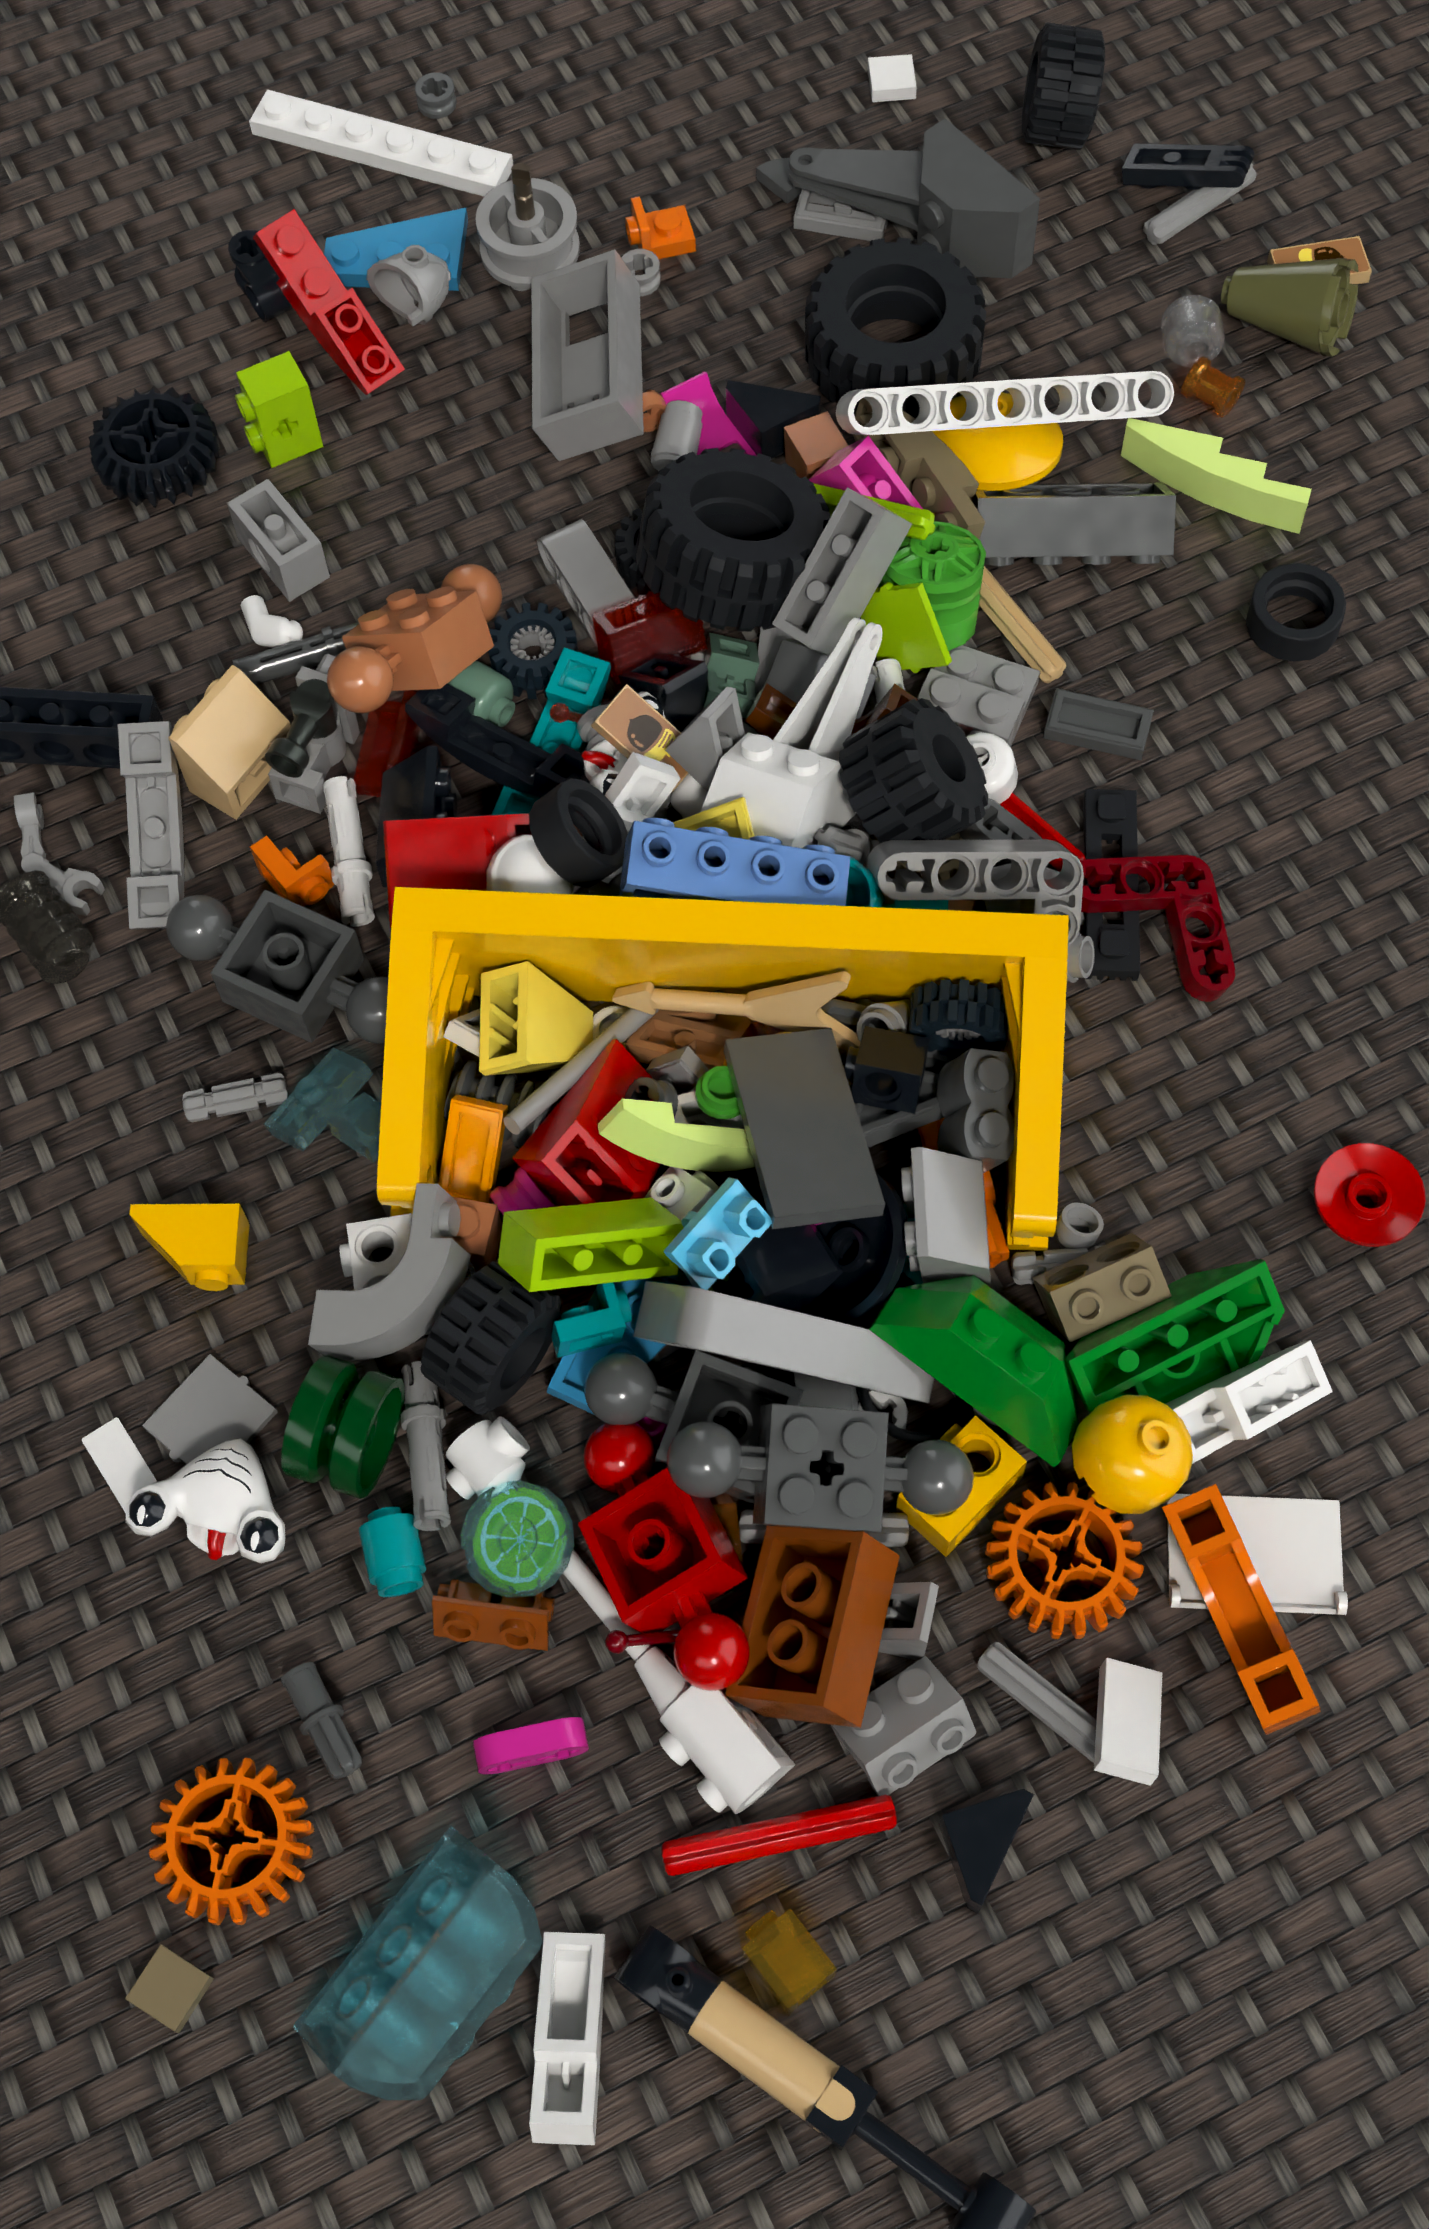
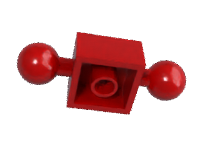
M604 1423L590 1435L586 1442L584 1465L589 1477L597 1486L612 1493H619L620 1497L583 1519L578 1525L617 1612L624 1624L641 1633L661 1632L678 1621L681 1630L674 1644V1660L681 1676L689 1684L702 1690L717 1691L725 1689L736 1683L744 1674L749 1662L750 1646L741 1626L725 1615L713 1613L708 1602L746 1580L748 1577L709 1498L694 1497L682 1491L672 1480L668 1467L651 1477L655 1468L656 1448L649 1433L636 1423L628 1425Z

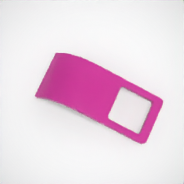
M707 372L698 374L661 393L666 405L671 401L681 400L693 403L701 409L703 413L701 422L703 425L697 455H700L704 449L718 448L720 451L737 443L742 450H745V454L757 456L720 406L711 387Z

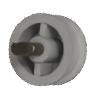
M517 163L511 168L512 180L496 186L481 200L476 211L475 220L477 233L480 238V256L485 269L499 282L511 286L515 290L526 291L531 289V278L576 263L580 253V241L576 230L577 211L571 196L563 188L550 181L531 178L529 166L524 163Z

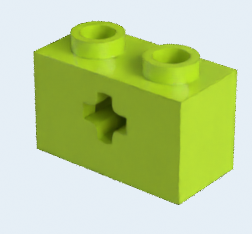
M290 351L236 372L241 393L236 394L235 399L245 422H250V424L244 426L245 434L254 453L263 451L271 468L323 447L309 386Z

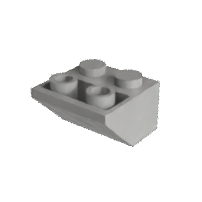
M924 1147L911 1148L912 1167L901 1168L904 1202L906 1201L907 1217L915 1218V1221L904 1223L906 1253L909 1256L910 1271H920L923 1283L974 1275L986 1285H991L982 1161Z

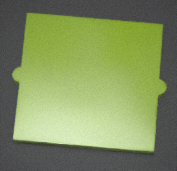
M886 582L882 587H878L875 590L861 619L866 622V625L873 622L882 627V641L876 655L878 661L896 659L900 662L901 670L911 669L913 673H918L922 668L948 666L952 662L923 583L893 586L891 582Z

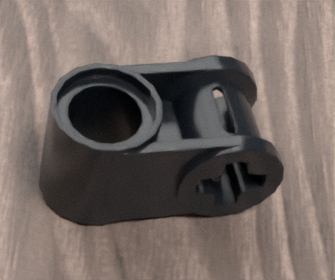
M244 230L231 238L228 244V251L231 260L236 265L234 276L237 285L247 296L260 319L266 323L291 310L293 307L277 285V281L280 278L253 238L258 231Z

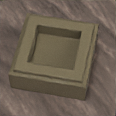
M160 1944L125 1999L179 2034L214 1978Z

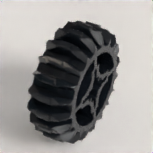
M154 385L148 394H141L134 389L132 398L125 400L117 396V407H103V419L93 421L94 434L89 437V448L92 455L91 462L95 472H98L101 483L105 485L107 490H113V493L117 495L119 500L129 497L136 507L145 499H148L154 508H156L161 499H168L175 505L177 495L184 493L192 497L193 485L206 486V473L216 472L215 458L219 457L220 450L216 437L218 435L214 421H211L208 411L204 408L203 404L196 403L190 393L179 397V394L171 387L164 394H161Z

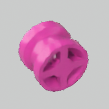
M521 1167L514 1172V1180L506 1187L497 1186L489 1193L492 1201L503 1215L504 1212L558 1207Z

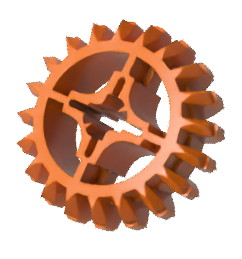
M1049 1482L1044 1485L1042 1501L1036 1493L1027 1489L1021 1497L1024 1508L1009 1502L1003 1512L1008 1522L996 1520L991 1529V1533L1000 1541L988 1542L985 1551L988 1557L998 1561L987 1567V1578L995 1581L1006 1580L995 1589L994 1597L996 1600L1005 1601L1014 1597L1016 1600L1008 1612L1011 1619L1019 1618L1026 1610L1032 1614L1028 1630L1036 1633L1040 1628L1042 1620L1050 1622V1636L1053 1639H1060L1064 1624H1070L1075 1639L1084 1638L1086 1633L1085 1620H1088L1091 1626L1098 1632L1106 1630L1108 1621L1105 1612L1117 1619L1124 1615L1126 1607L1121 1599H1135L1138 1588L1130 1580L1140 1578L1144 1570L1142 1564L1131 1560V1558L1141 1553V1542L1123 1540L1134 1528L1132 1520H1122L1115 1523L1113 1519L1118 1512L1107 1507L1104 1509L1098 1507L1097 1501L1091 1496L1095 1493L1092 1489L1088 1493L1086 1500L1077 1498L1078 1486L1075 1482L1068 1483L1064 1496H1058L1056 1487L1053 1483ZM1047 1521H1071L1069 1527L1060 1534L1051 1535L1040 1530L1036 1535L1029 1532L1033 1527ZM1088 1529L1098 1537L1105 1547L1109 1557L1110 1570L1100 1566L1102 1560L1092 1555L1087 1549L1085 1535ZM1075 1540L1076 1542L1071 1552L1073 1557L1068 1570L1062 1569L1058 1580L1053 1581L1052 1579L1057 1569L1055 1564L1060 1551L1066 1552L1070 1541ZM1017 1550L1028 1554L1027 1561L1035 1564L1043 1573L1044 1582L1040 1592L1033 1588L1024 1577L1019 1566ZM1077 1585L1088 1590L1091 1586L1101 1589L1097 1594L1081 1601L1064 1602L1056 1600L1060 1592L1068 1586Z
M220 1758L217 1763L216 1777H212L210 1772L203 1765L195 1768V1777L199 1783L192 1788L182 1779L176 1781L174 1785L176 1791L183 1796L177 1805L166 1799L160 1801V1809L171 1817L169 1823H153L151 1825V1832L160 1838L166 1839V1843L150 1848L149 1856L154 1861L169 1862L160 1867L154 1874V1877L162 1885L174 1882L168 1891L167 1898L174 1904L181 1903L188 1898L185 1913L190 1917L198 1918L207 1908L208 1922L213 1925H220L229 1907L232 1921L237 1925H243L247 1920V1905L251 1904L257 1915L263 1918L270 1913L269 1905L265 1899L266 1896L272 1893L282 1903H285L290 1898L288 1891L280 1885L286 1876L294 1882L300 1883L303 1881L305 1874L292 1864L294 1858L305 1860L312 1857L313 1849L306 1844L297 1842V1839L312 1834L314 1832V1825L309 1820H295L304 1814L308 1809V1804L302 1797L288 1800L292 1796L296 1785L289 1778L280 1780L275 1784L278 1771L272 1765L267 1764L256 1775L255 1762L251 1758H243L238 1766L236 1775H234L231 1762L227 1758ZM232 1795L231 1799H225L222 1811L215 1819L209 1822H195L198 1816L210 1804L223 1797ZM251 1795L259 1797L270 1804L277 1821V1838L269 1837L263 1832L253 1829L252 1818L254 1812L249 1808ZM236 1830L252 1843L242 1842V1844H233L228 1853L225 1848L212 1839L222 1840V1837H232ZM187 1844L197 1845L202 1850L210 1852L211 1866L209 1871L215 1874L212 1888L201 1885L191 1871L187 1855ZM255 1859H270L267 1866L254 1879L241 1886L232 1888V1883L239 1882L241 1872L249 1862Z

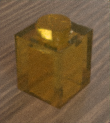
M791 1909L787 1910L780 1917L773 1910L769 1911L744 1933L750 1941L742 1947L744 1958L787 2015H790L836 1976L837 1968Z

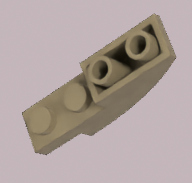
M864 398L860 399L855 416L858 424L862 426L869 423L873 412L870 403ZM902 410L903 416L908 422L912 423L916 420ZM932 431L869 435L921 507L935 515L934 521L954 524L968 530L978 539L980 538L985 521L972 503L979 483L965 464ZM853 434L856 442L868 436Z

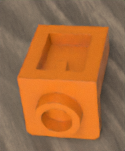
M640 196L631 198L632 216L625 217L626 233L630 246L638 244L639 249L652 251L658 259L696 252V239L685 205L645 213Z
M267 835L250 846L259 873L279 896L303 907L313 905L319 902L327 894L328 890L334 886L329 863L321 854L301 866L287 847L279 851Z

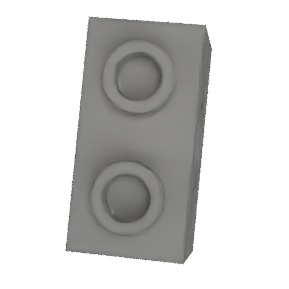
M269 479L227 502L238 539L289 602L330 578L321 542Z

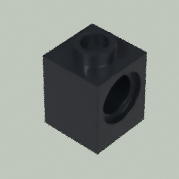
M865 1026L860 1047H849L844 1069L847 1079L853 1080L852 1097L854 1103L898 1112L903 1111L915 1115L924 1079L930 1038Z

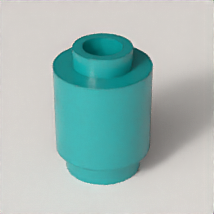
M385 1507L371 1512L367 1516L368 1522L361 1525L358 1529L370 1584L377 1586L380 1597H396L420 1589L424 1585L422 1574L426 1571V1565L418 1529L414 1527L413 1523L414 1515L402 1513L400 1507Z

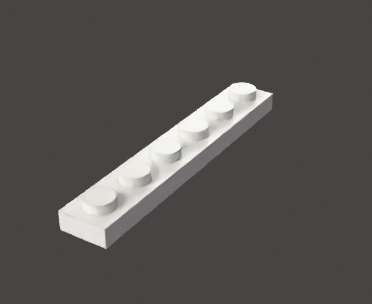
M271 90L265 92L249 120L253 135L483 197L496 186L507 182L512 172V154Z

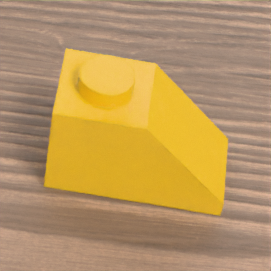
M130 1204L129 1215L141 1235L190 1285H195L197 1288L206 1291H222L227 1289L228 1285H245L250 1224L240 1204Z

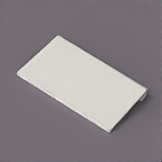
M1175 1494L1167 1502V1505L1191 1494ZM1222 1496L1274 1612L1347 1614L1348 1598L1343 1587L1339 1500ZM1167 1520L1170 1608L1208 1609Z

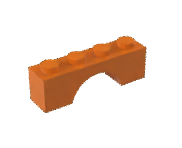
M1214 1484L1163 1506L1162 1509L1265 1734H1270L1321 1712L1319 1703L1274 1612L1217 1485Z

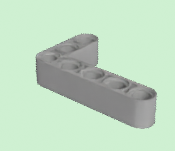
M645 1282L633 1337L714 1353L923 1403L930 1402L935 1378L869 1329L700 1288Z

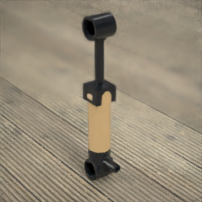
M648 1926L613 1978L639 2000L656 2012L664 2015L763 2089L841 2151L852 2133H854L955 2208L958 2212L948 2229H1026L1036 2214V2210L1029 2203L987 2173L983 2172L973 2188L969 2187L867 2110L878 2094L877 2090L843 2065L839 2066L699 1963L683 1947L653 1926Z

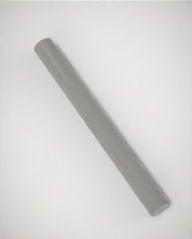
M632 1008L627 1010L507 1114L503 1119L506 1128L516 1135L522 1132L574 1086L613 1039H617L622 1044L654 1015Z

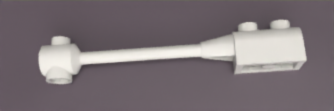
M499 1416L494 1422L490 1420L480 1421L464 1431L448 1448L446 1457L454 1467L446 1474V1479L451 1487L467 1500L475 1493L482 1501L495 1499L504 1493L510 1496V1490L523 1489L519 1482L526 1464L521 1458L530 1450V1446L521 1433L505 1418ZM569 1544L564 1564L560 1568L562 1573L610 1632L620 1630L626 1635L641 1634V1632L622 1622L609 1592ZM650 1644L629 1646L625 1649L635 1661L634 1666L661 1715L660 1722L668 1730L659 1738L662 1748L680 1766H683L690 1759L705 1776L696 1785L697 1790L706 1803L715 1811L720 1813L729 1806L735 1814L742 1812L757 1801L795 1766V1763L753 1712L725 1696L727 1688L717 1691H706L692 1686L681 1676L675 1662L657 1646L653 1647Z

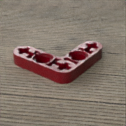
M1192 855L1101 858L1080 861L1083 866L1084 878L1087 879L1088 884L1092 887H1100L1095 894H1092L1089 886L1083 885L1081 912L1100 913L1165 909L1181 981L1185 990L1199 1001L1211 1002L1220 998L1232 985L1235 979L1233 957L1213 874L1209 866L1202 859ZM1138 874L1144 877L1150 886V893L1139 894L1132 891L1126 882V875ZM1180 874H1183L1186 881L1175 880ZM1112 877V884H1107ZM1187 882H1194L1195 886L1189 889ZM1169 883V885L1164 890V884ZM1192 917L1203 921L1209 930V937L1203 939L1193 936L1186 928L1185 919ZM1208 951H1211V952L1208 954V956L1205 958V954H1204V953H1206V952H1208ZM1204 965L1209 975L1217 976L1218 979L1214 983H1211L1209 976L1200 975L1199 971Z

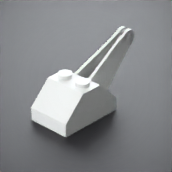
M853 618L848 623L835 649L775 738L772 740L768 736L755 735L748 732L721 757L700 812L744 797L754 836L774 837L781 840L784 846L802 849L807 845H817L818 841L814 836L818 830L826 831L831 826L841 829L857 813L853 811L848 801V792L842 784L840 773L843 772V769L839 763V753L844 749L842 743L851 736L870 671L881 645L883 634L881 625L873 622L866 625V622L859 618Z

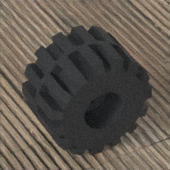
M921 698L916 701L912 699L849 736L842 743L844 749L839 753V763L843 772L840 773L843 787L849 795L848 801L853 811L857 812L862 820L864 828L870 835L874 834L877 837L879 844L890 840H946L975 824L986 814L984 807L988 805V793L984 784L987 782L984 770L977 759L979 757L958 723H954L949 714L939 705L934 707L930 700Z

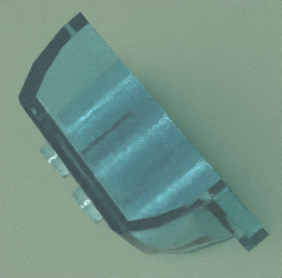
M450 1826L301 2014L293 2027L327 2068L351 2088L384 2100H422L429 2095L452 2063L469 2050L474 2041L475 2033L492 2011L508 1999L514 1988L515 1981L540 1950L543 1942L535 1909L513 1876L455 1828Z

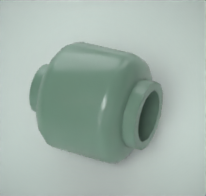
M475 661L447 683L476 699L474 716H479L500 728L504 727L512 718L515 711V703L512 701L513 685L507 677L486 664Z

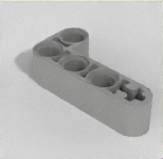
M1048 839L890 840L874 847L868 856L867 868L873 874L880 890L891 899H1021L1020 913L1048 914L1049 912L1059 911V915H1069L1068 946L1078 937L1084 880L1083 866L1074 854L1057 841ZM1062 858L1063 866L1060 873L1052 879H1044L1043 873L1047 864L1054 859ZM958 859L959 868L957 873L950 879L938 880V871L941 865L947 860ZM1002 859H1011V868L1008 874L1001 879L992 880L990 874L993 866ZM897 861H901L907 869L896 870L895 879H890L886 872L895 870ZM915 871H920L922 879Z

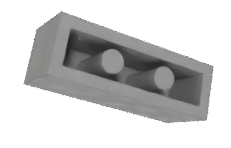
M847 487L808 557L804 571L795 581L772 625L807 647L830 656L848 623L853 618L860 619L912 523Z

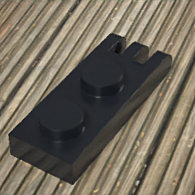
M1134 143L1122 167L1123 185H1139L1143 188L1183 186L1191 190L1202 187L1237 188L1243 184L1255 153L1249 146Z

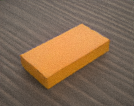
M456 1094L451 1099L438 1184L452 1197L493 1204L489 1193L496 1187L505 1131L503 1119L507 1115L508 1105Z

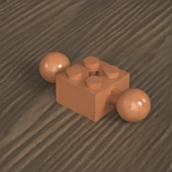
M464 564L451 570L444 578L441 587L427 594H416L414 589H404L389 595L386 598V605L379 610H374L358 618L359 624L342 636L346 650L339 653L330 664L327 673V686L335 702L342 708L354 713H368L380 708L388 700L392 691L441 689L494 647L487 623L497 615L501 607L502 589L498 579L490 570L481 565Z

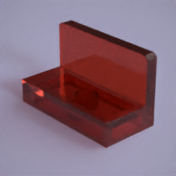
M404 690L402 702L386 701L380 708L369 712L354 775L356 794L381 797L383 773L415 754L421 728L405 712V704L418 690Z

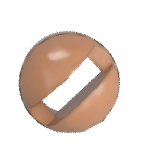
M649 389L643 393V412L647 410V413H643L644 432L657 430L661 415L665 412L666 402L655 390Z

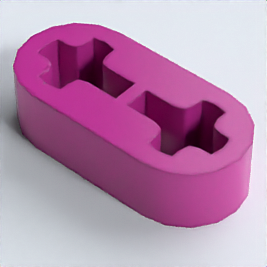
M580 1717L555 1719L500 1731L480 1737L473 1742L477 1770L480 1774L503 1773L563 1760L583 1754L589 1749L584 1720Z

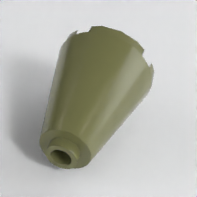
M1337 258L1238 267L1233 276L1228 275L1224 281L1221 302L1227 305L1228 314L1321 355L1333 357L1341 350L1333 347L1336 339H1346L1352 323L1358 295V285L1350 284V271L1359 272L1358 264L1355 259Z

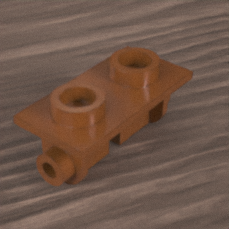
M452 1579L450 1585L440 1583L437 1596L433 1595L434 1636L446 1637L457 1642L476 1641L506 1645L517 1650L529 1648L548 1651L549 1621L551 1622L553 1618L555 1598L544 1597V1591L513 1592L504 1589L501 1603L496 1604L491 1603L493 1596L492 1585Z

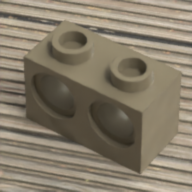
M1133 1233L1032 1278L1051 1326L1069 1342L1172 1297L1153 1247Z

